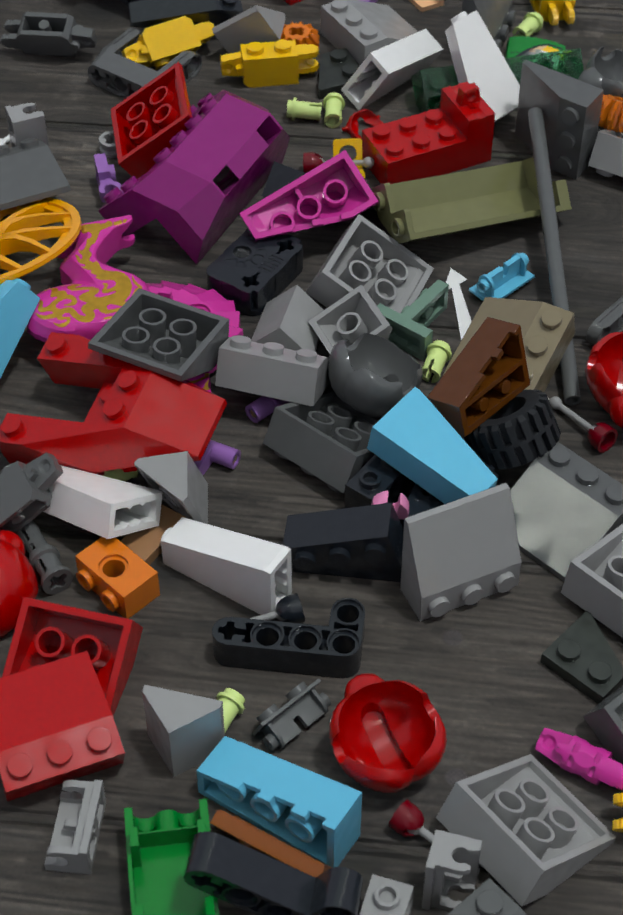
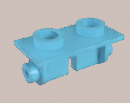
M525 253L513 254L509 260L503 263L502 267L498 266L488 274L480 276L477 284L469 288V292L482 301L485 297H507L535 278L534 274L527 271L528 256Z

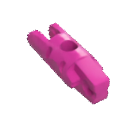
M549 728L543 729L535 746L538 752L559 765L561 769L578 774L594 785L598 786L600 782H603L616 789L623 790V764L611 759L612 752L602 747L593 746L587 740L576 735H568Z

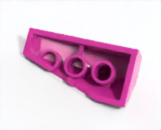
M344 150L240 212L239 215L257 241L349 220L376 205L379 201L347 151Z

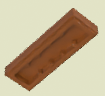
M216 810L210 822L212 825L239 839L238 843L260 853L263 851L276 860L315 878L326 870L333 868L224 810Z

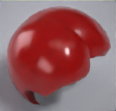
M613 332L601 338L592 347L586 362L585 374L588 387L596 402L610 414L611 419L617 426L623 428V332Z
M0 530L1 638L15 628L23 597L36 599L38 595L36 573L25 556L23 540L16 533L8 530Z
M370 673L357 675L347 683L344 690V699L334 709L329 727L333 753L343 771L360 785L382 793L400 792L412 782L419 781L431 774L440 764L447 743L444 723L430 702L427 693L406 681H385L379 676Z

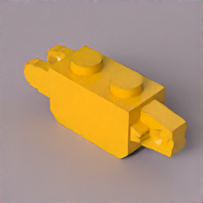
M182 16L145 28L142 34L139 35L136 43L124 48L121 53L127 59L145 65L148 68L155 66L156 70H158L183 51L196 52L203 43L208 42L214 36L212 28L215 26L209 21L194 25L192 19Z

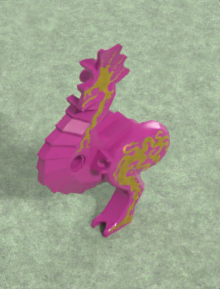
M132 215L82 224L80 233L75 241L56 257L64 259L60 265L61 283L64 285L47 288L37 294L40 300L26 326L27 332L43 342L47 341L51 332L81 335L92 339L140 288L228 318L229 337L243 336V329L240 328V311L235 310L234 300L225 299L214 289L205 290L192 284L182 285L164 280L161 283H146L134 274L106 265L117 251L134 244V234L122 236L133 222ZM217 365L213 370L189 378L187 381L211 392L210 374L217 370Z

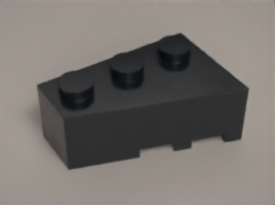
M392 503L288 515L283 546L291 549V567L294 572L401 582L404 529Z

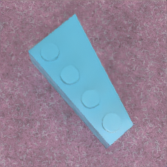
M224 736L196 770L199 793L261 830L331 867L339 866L361 835V791L251 747L244 742Z

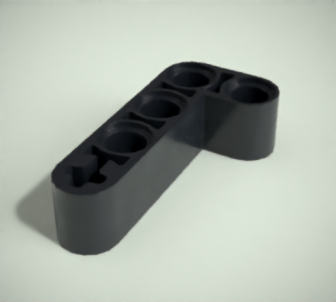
M342 598L337 600L331 608L329 626L224 617L219 619L212 628L214 658L219 664L226 667L341 679L350 678L359 671L361 665L365 630V608L357 599Z
M199 832L194 835L184 873V881L193 888L255 915H358L363 886V877L355 870L345 867H333L315 878L214 832Z

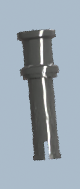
M33 519L16 534L23 540L25 549L29 554V562L34 568L35 573H38L41 578L40 584L43 591L48 594L60 593L72 583L73 574L68 567L63 566L60 561L61 555L59 550L47 543Z

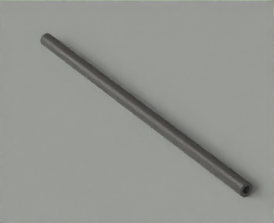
M533 107L528 111L551 300L552 305L569 311L543 110L539 107ZM572 338L560 361L564 402L571 406L581 402L574 341Z

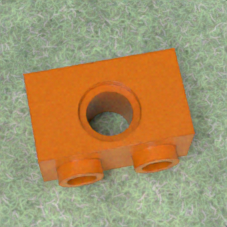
M101 537L75 556L78 582L85 590L94 591L111 612L117 611L121 616L129 619L160 596L158 572L116 537L111 539Z

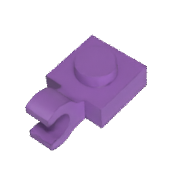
M102 153L94 155V164L100 200L104 203L106 202L103 199L104 196L115 187L120 189L121 184L116 181L114 164L108 165L106 154Z

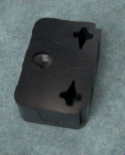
M247 228L223 254L208 266V290L214 289L225 299L234 300L235 310L240 311L244 315L250 317L260 315L266 303L279 296L302 272L303 245H301V240L294 236L283 234L256 241Z

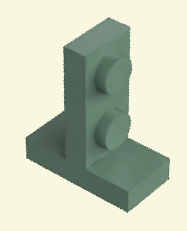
M438 279L432 286L425 288L419 298L410 306H406L401 314L379 303L377 307L392 327L388 340L403 351L425 361L427 346L432 343L433 330L427 327L447 308L449 284Z

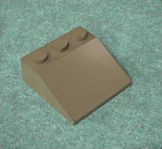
M485 297L443 375L486 318L491 317L521 326L530 385L524 390L532 389L544 392L575 334L574 313L546 302Z

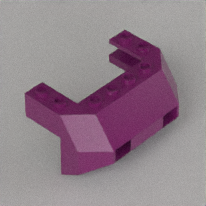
M224 89L214 96L208 93L197 103V107L194 104L190 105L192 118L184 125L187 130L185 132L183 130L178 132L169 141L172 146L169 149L168 147L164 148L153 158L156 164L146 174L138 179L135 176L130 177L121 185L120 189L115 187L104 196L103 199L106 203L98 210L104 219L132 215L133 222L122 236L129 235L157 219L197 265L267 182L274 161L282 164L290 140L289 135L266 108ZM227 165L231 170L216 185L213 182L214 178Z

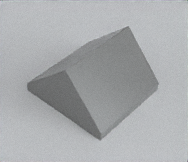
M255 5L213 27L212 31L230 54L239 52L240 44L280 40L286 17L282 12Z
M362 284L308 321L329 354L333 346L343 339H348L346 347H348L361 334L369 333L388 340L392 331V327Z
M295 285L266 303L251 341L262 344L276 342L282 344L286 349L296 351L299 349H310L316 352L320 339L308 321L324 310L298 285Z
M188 451L138 458L133 463L150 488L163 492V502L188 519L208 524V483Z
M144 685L142 695L148 737L173 777L203 763L225 736L223 701Z

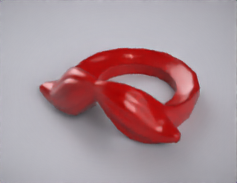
M361 109L349 117L342 131L348 132L352 138H360L362 140V137L358 134V119L360 117L372 127L384 123L380 120V115L376 116L368 109Z

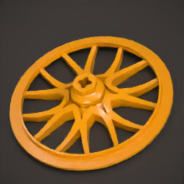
M48 197L0 211V269L9 271L0 275V284L6 280L25 276L59 256L75 241L80 233L82 221L79 212L74 206L62 200ZM7 214H12L3 221H1L3 217ZM61 222L64 225L40 227L42 225ZM60 237L51 248H48L47 246L38 242L49 238ZM16 252H32L40 255L24 265H20L5 257Z

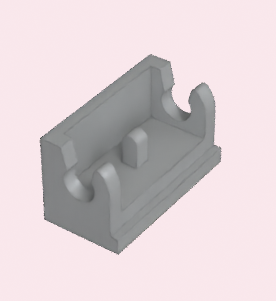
M25 103L12 107L11 105L5 106L11 148L20 146V141L28 138H37L49 146L43 112L25 113L36 110L35 103Z
M66 780L63 782L62 790L68 792H61L60 805L53 835L46 854L45 869L91 875L106 806L103 780H94V782Z
M435 830L425 869L422 909L430 911L431 907L451 912L462 901L451 900L448 897L449 891L459 890L462 893H472L475 890L482 840Z

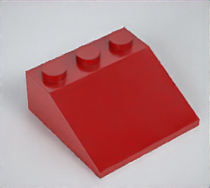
M180 62L171 66L110 109L118 164L131 176H135L136 179L146 174L156 164L153 158L164 148L168 147L169 149L172 146L169 141L181 130L185 132L187 128L184 125L192 118L183 67Z
M23 597L2 677L88 651L114 716L135 662L143 627L131 619Z
M88 651L0 678V780L7 802L62 784L66 780H74L124 762L125 751Z

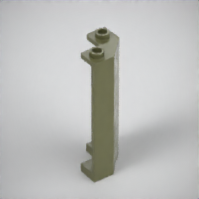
M533 157L518 162L395 184L384 183L372 188L374 195L379 201L373 206L377 211L378 219L391 237L399 244L541 217ZM566 179L552 182L556 214L571 210Z

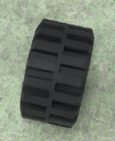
M529 389L519 393L473 430L468 437L474 452L483 463L500 470L524 465L533 461L538 456L544 455L560 440L561 431L546 393L541 390Z

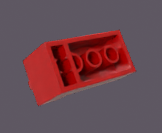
M466 81L456 86L441 88L440 108L363 129V160L366 157L374 159V166L369 169L380 184H395L445 175L491 161L495 112L482 99L480 89L474 82L469 84Z

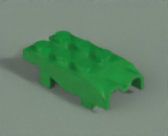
M207 798L199 799V808L195 812L182 814L175 810H163L147 819L135 817L132 807L124 808L132 915H219L218 898L193 888L184 881V873L194 835L199 832H210Z

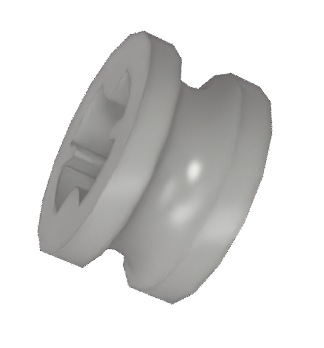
M114 131L102 133L99 137L100 153H105L107 158H117Z

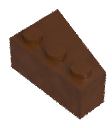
M487 317L428 395L429 401L460 436L466 437L530 385L521 326Z

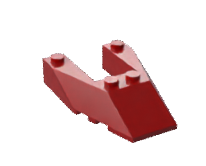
M51 332L37 357V360L55 384L100 389L84 422L7 413L0 426V451L10 464L16 461L28 464L41 455L49 453L54 455L62 466L103 476L105 471L122 469L124 473L137 471L138 469L133 463L138 458L188 451L194 462L201 461L227 402L224 398L187 380L181 382L88 349V342L91 339L81 335Z

